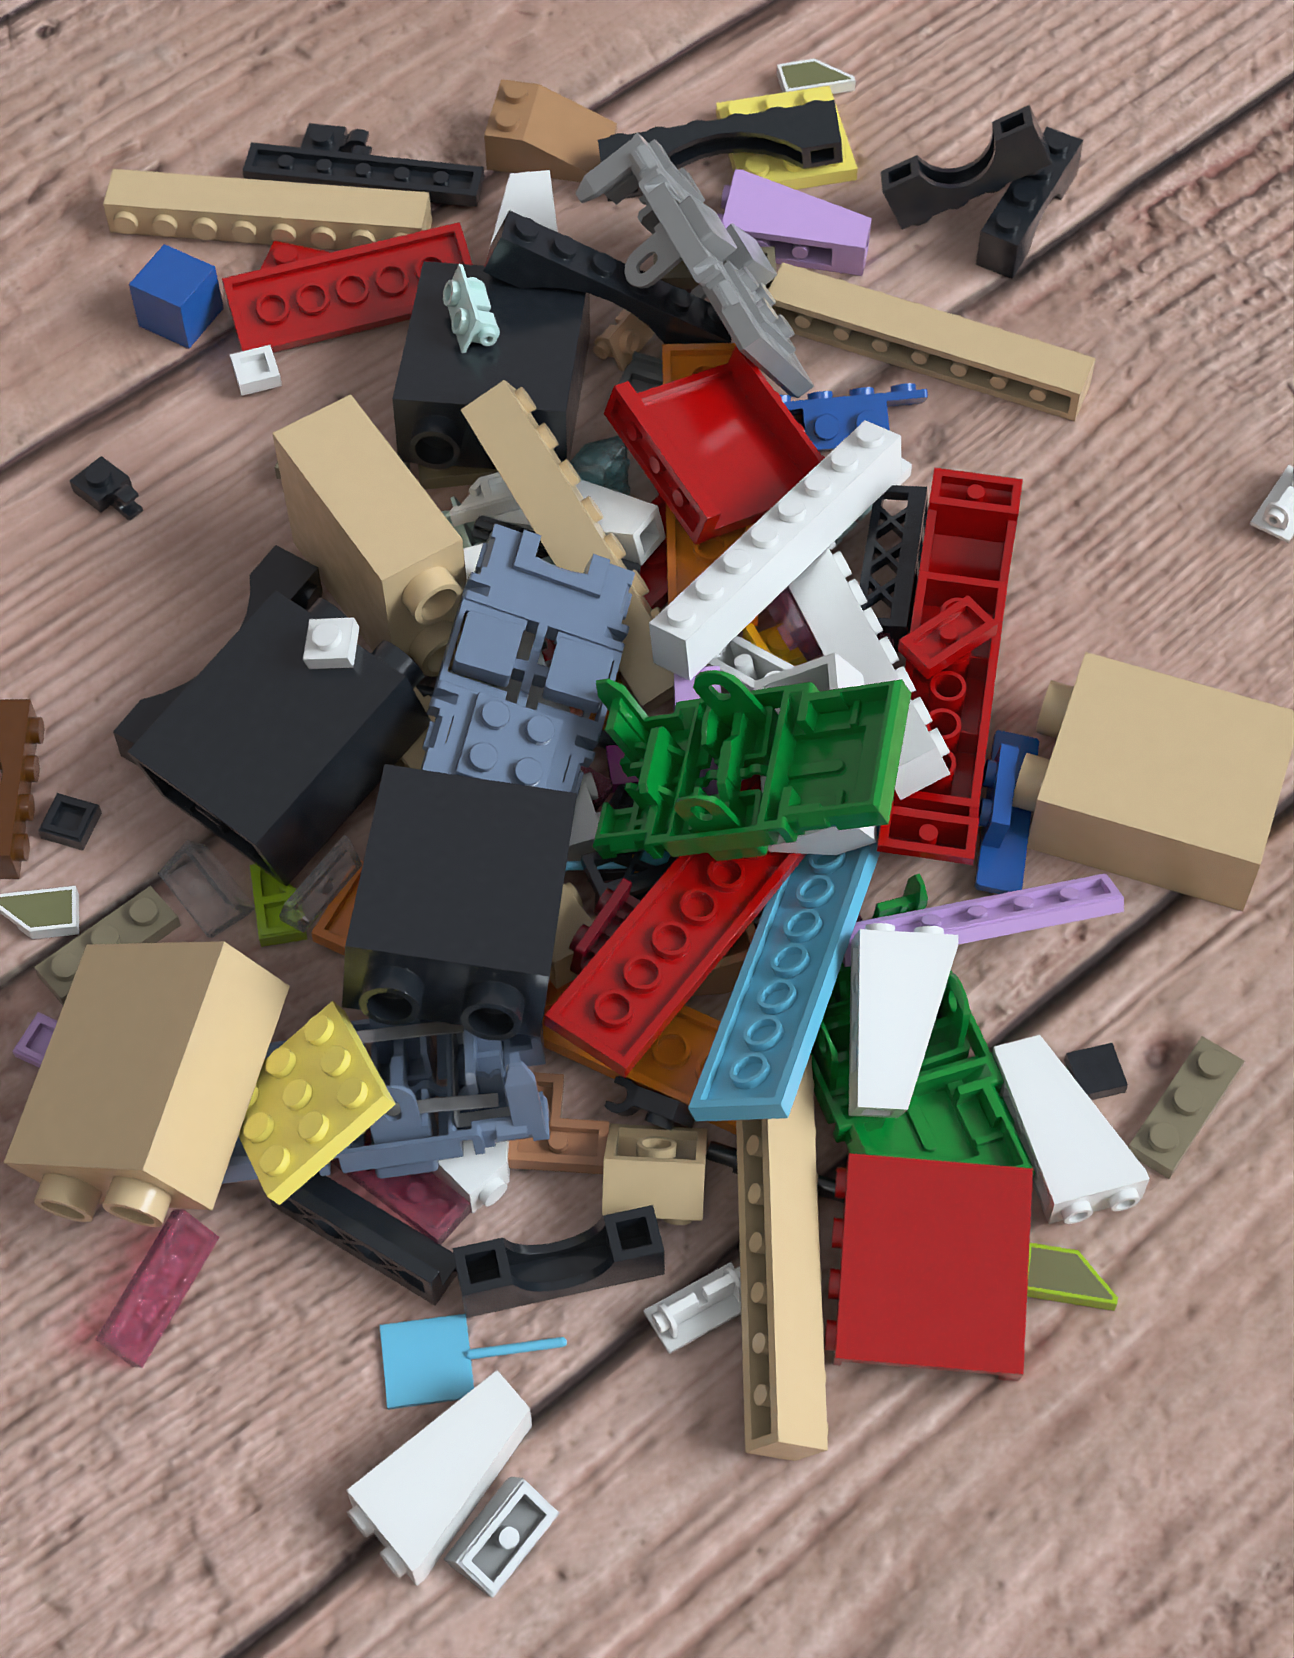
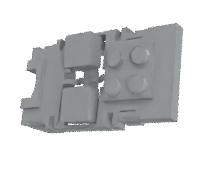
M637 132L630 141L583 177L575 193L581 203L598 198L604 193L606 197L617 205L639 187L644 194L639 200L646 206L639 211L637 218L653 235L636 248L626 261L625 276L631 285L638 288H649L683 260L694 280L699 284L691 291V294L701 299L708 297L741 353L788 395H791V397L799 398L814 387L794 353L796 349L789 339L795 335L787 320L781 314L777 315L772 308L776 302L765 285L774 279L777 273L758 242L733 223L725 228L716 212L703 203L705 198L691 175L683 167L678 170L670 161L663 147L655 139L648 143ZM657 254V262L645 273H640L641 264L651 255Z

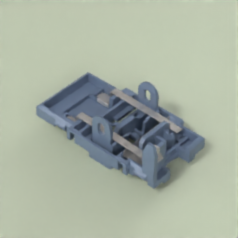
M370 1018L351 1021L365 1049L366 1043H372L371 1060L396 1105L370 1126L371 1145L365 1146L364 1131L334 1157L339 1159L342 1173L375 1169L377 1178L382 1179L433 1172L439 1167L438 1160L464 1157L463 1141L466 1140L473 1141L475 1154L479 1155L486 1154L485 1148L495 1147L497 1142L533 1138V1141L550 1139L548 1101L543 1091L538 1092L535 1075L528 1068V1066L546 1064L543 1024L540 1037L516 1034L509 1039L496 1041L476 1037L469 1033L462 1025L415 1019L411 1023L396 1026L381 1024ZM431 1035H437L438 1079H447V1086L437 1085L436 1055ZM287 1040L270 1042L265 1059ZM434 1112H438V1118H439V1136H438V1127H437V1123H436V1119H435ZM239 1137L237 1138L222 1184L258 1179ZM331 1161L319 1170L321 1176L331 1175Z

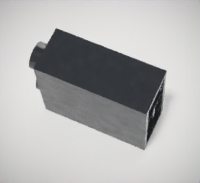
M423 261L392 398L397 455L403 462L418 463L431 469H446L452 466L496 469L461 412V409L505 380L516 390L520 387L525 389L536 406V409L531 414L537 424L540 426L542 423H545L559 444L553 450L561 462L565 459L570 462L590 340V294L565 288L538 287L520 289L483 272V265L462 264L467 278L475 277L485 284L486 293L491 305L489 312L494 314L500 331L495 344L484 346L481 343L470 342L466 353H462L457 336L452 331V320L448 307L443 302L445 284L448 280H452L459 264Z
M275 590L127 752L164 798L287 887L381 781L384 764L395 765L429 727L431 719L413 690L424 678L422 670L405 652L386 640H382L372 653L357 644L353 668L309 669L303 661L309 619L348 617L325 599L318 598L308 610H305Z
M384 764L345 945L342 1008L361 1010L368 1018L386 1025H405L413 1022L415 1019L462 1025L472 1035L486 1040H505L516 1034L540 1037L577 793Z

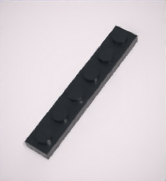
M253 142L250 144L242 170L244 179L428 192L430 202L472 207L478 206L484 181V168L481 166Z

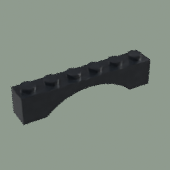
M812 100L799 106L787 108L772 107L764 112L746 115L735 113L722 119L710 121L694 120L686 125L669 128L659 126L645 132H639L648 143L655 139L663 147L670 161L677 169L700 159L719 154L741 152L769 155L789 161L803 169L843 162L842 141L835 100ZM616 133L608 138L598 139L601 162L630 141L636 133ZM639 187L626 198L643 196L644 194Z
M509 210L490 246L483 272L520 289L538 287L565 288L589 293L608 300L629 311L649 326L664 344L731 343L732 338L710 302L662 280H659L649 288L635 287L626 279L625 263L612 258L606 253L586 246L567 235H562L536 223L528 217H523Z
M275 545L249 575L250 597L247 613L241 627L275 590L305 610H308L318 598H322L323 594L318 567ZM194 678L165 693L141 699L113 731L121 757L136 764L127 751Z

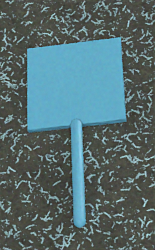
M465 1314L380 1325L387 1409L460 1400L474 1389L472 1359L561 1348L566 1346L567 1340L564 1337L470 1349Z

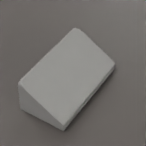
M509 1477L447 1553L444 1560L484 1593L493 1598L559 1515V1512L524 1478Z

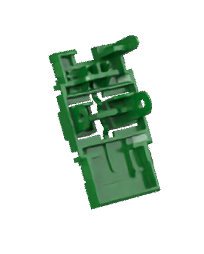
M708 670L700 672L694 679L693 688L701 698L676 702L674 713L648 716L624 685L608 678L596 680L598 698L610 711L605 731L624 753V758L620 759L622 771L627 777L636 776L639 779L638 785L626 783L625 790L634 800L633 807L614 810L608 802L603 803L593 843V848L603 859L615 858L617 854L645 850L653 859L663 858L665 849L672 857L708 853L716 861L766 855L768 846L777 844L779 834L786 843L797 842L798 835H805V832L830 827L846 830L889 824L911 692L902 679L819 691L812 682L749 691L734 675L724 671ZM712 685L723 686L729 693H720ZM776 708H780L779 713L775 710ZM713 757L718 770H709L704 777L699 778L702 769L710 768ZM756 774L766 777L763 792L760 789L740 791L742 779H749ZM716 780L719 794L708 796L702 788L707 787L710 781Z
M920 873L908 878L902 897L877 903L872 919L925 909L928 903V895ZM842 962L810 1053L812 1056L814 1080L813 1091L827 1123L836 1124L832 1134L836 1143L845 1141L849 1153L1033 1168L1014 1128L1015 1122L1003 1097L998 1095L1004 1084L1003 1076L970 1010L964 987L956 974L952 973L951 970L908 1110L899 1118L849 1116L851 966L845 967ZM971 1047L975 1056L968 1058Z

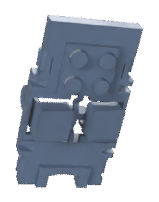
M495 524L486 543L482 545L475 571L470 573L464 586L427 710L428 715L436 718L434 722L430 721L422 749L425 751L421 770L577 793L578 797L584 772L580 771L581 766L589 768L594 761L595 752L593 749L599 742L607 712L606 706L598 698L596 680L608 678L615 681L625 646L622 642L629 631V626L622 624V620H625L632 594L629 593V589L632 586L635 572L610 564V559L596 554L592 555L583 573L557 567L536 557L541 535L527 530L521 533ZM466 613L467 617L452 666L454 673L448 672L463 617ZM524 631L536 634L528 661L516 658ZM544 638L555 641L554 644H556L550 667L537 664ZM464 676L501 687L508 686L510 679L522 682L517 702L513 703L505 700L507 691L465 678ZM531 685L540 688L544 687L542 697L546 700L582 710L581 716L539 702L536 710L525 707ZM591 713H596L594 721L589 719Z

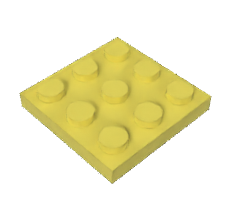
M830 86L816 87L716 103L717 119H722L735 113L746 115L764 112L772 107L787 108L804 105L812 100L829 101L834 100ZM837 106L836 111L842 141L843 162L803 169L789 161L765 154L745 152L728 154L733 172L735 169L744 170L795 190L857 180L858 168Z
M331 1001L317 1015L313 1016L301 1029L264 1060L238 1135L266 1196L278 1205L283 1203L396 1105L345 1010L334 1001Z

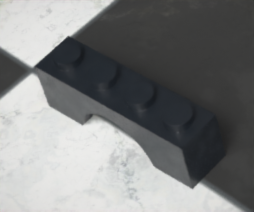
M1028 105L992 121V133L989 144L984 152L971 163L957 168H940L927 163L916 155L880 171L882 192L902 230L912 225L919 226L928 222L939 213L963 207L971 199L985 193L998 192L1012 181L1024 176L1031 177L1040 173L1045 167L1052 164L1048 143L1031 106Z
M1046 127L1043 135L1048 143L1052 164L1034 176H1024L1011 182L980 231L976 260L977 266L1013 279L1030 251L1035 232L1047 206L1053 197L1062 200L1076 178L1084 140Z
M653 1205L603 1215L590 1229L571 1238L553 1243L522 1245L512 1243L502 1237L452 1248L466 1318L665 1274V1251Z

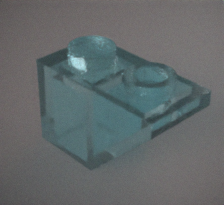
M619 435L586 443L570 461L580 479L628 496L630 495L631 488L628 485V469L630 466L628 448Z

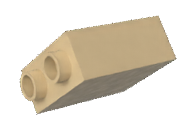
M350 394L272 433L293 542L307 562L318 567L320 580L347 617H354L359 625L360 635L372 651L382 640H386L405 652L425 675L430 677L438 676L467 581L463 540ZM466 613L463 617L455 648L449 664L448 672L452 670L455 654L467 617Z
M1085 652L1075 685L1071 686L1051 680L1042 704L1036 733L1057 739L1051 758L1047 759L1026 753L1017 779L1012 806L1034 812L1027 848L1244 911L1262 862L1294 745V710Z
M225 941L87 944L4 1164L40 1183L34 1199V1203L38 1207L54 1215L74 1221L91 1222L98 1203H103V1208L114 1216L149 1227H161L168 1208L213 1210L290 986Z

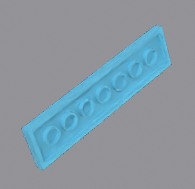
M876 826L877 839L879 838L880 826ZM878 842L839 855L807 854L765 905L688 1107L696 1122L789 1117L880 852L877 851Z

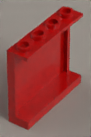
M736 345L726 364L639 393L634 390L629 381L615 385L603 413L695 545L756 523L825 458L809 439L803 426L796 421L785 406L779 393L772 388L759 368L741 353Z
M849 1153L846 1168L837 1167L835 1198H844L843 1218H833L831 1248L841 1249L840 1269L830 1268L828 1299L837 1300L836 1320H826L824 1351H834L833 1365L841 1366L842 1362L991 1374L998 1375V1380L1019 1381L1024 1375L1033 1168Z

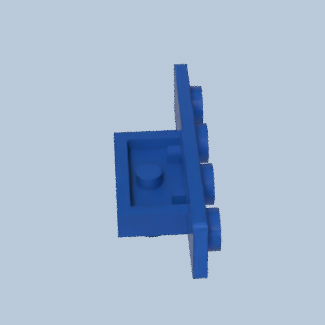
M914 383L893 385L890 387L891 392L874 393L873 387L851 389L849 390V396L833 397L832 391L807 394L808 400L791 401V395L780 396L793 416L802 415V424L807 436L817 450L823 452L833 451L864 421L890 431L887 407L922 404L928 398L927 389L916 390Z
M997 730L994 734L991 758L986 760L983 772L982 786L987 787L986 798H982L979 805L978 826H982L974 884L977 890L1002 894L1022 890L1031 812L1013 807L1012 805L1015 786L1026 753L1038 756L1039 740L1037 738Z

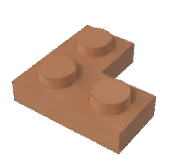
M532 1072L536 1078L538 1092L543 1091L548 1101L550 1139L533 1141V1138L509 1141V1168L603 1174L609 1121L561 1118L564 1074Z

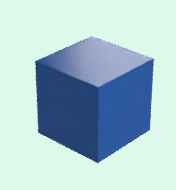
M163 244L129 283L139 327L188 349L192 347L224 309L215 266L166 244Z

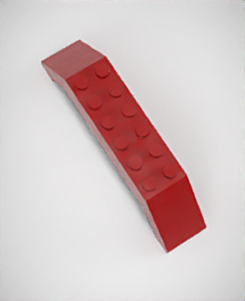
M934 468L910 632L967 595L998 623L995 636L928 680L906 659L905 670L916 691L911 693V700L921 697L933 720L925 725L927 730L931 731L938 728L950 753L942 758L951 774L902 800L899 799L894 790L889 824L880 825L877 844L878 852L973 865L979 825V803L1007 586L1023 479Z

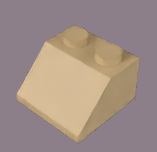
M610 1124L604 1155L602 1216L653 1205L656 1218L663 1219L668 1224L686 1225L693 1220L703 1221L708 1129L673 1127L672 1131L660 1126Z

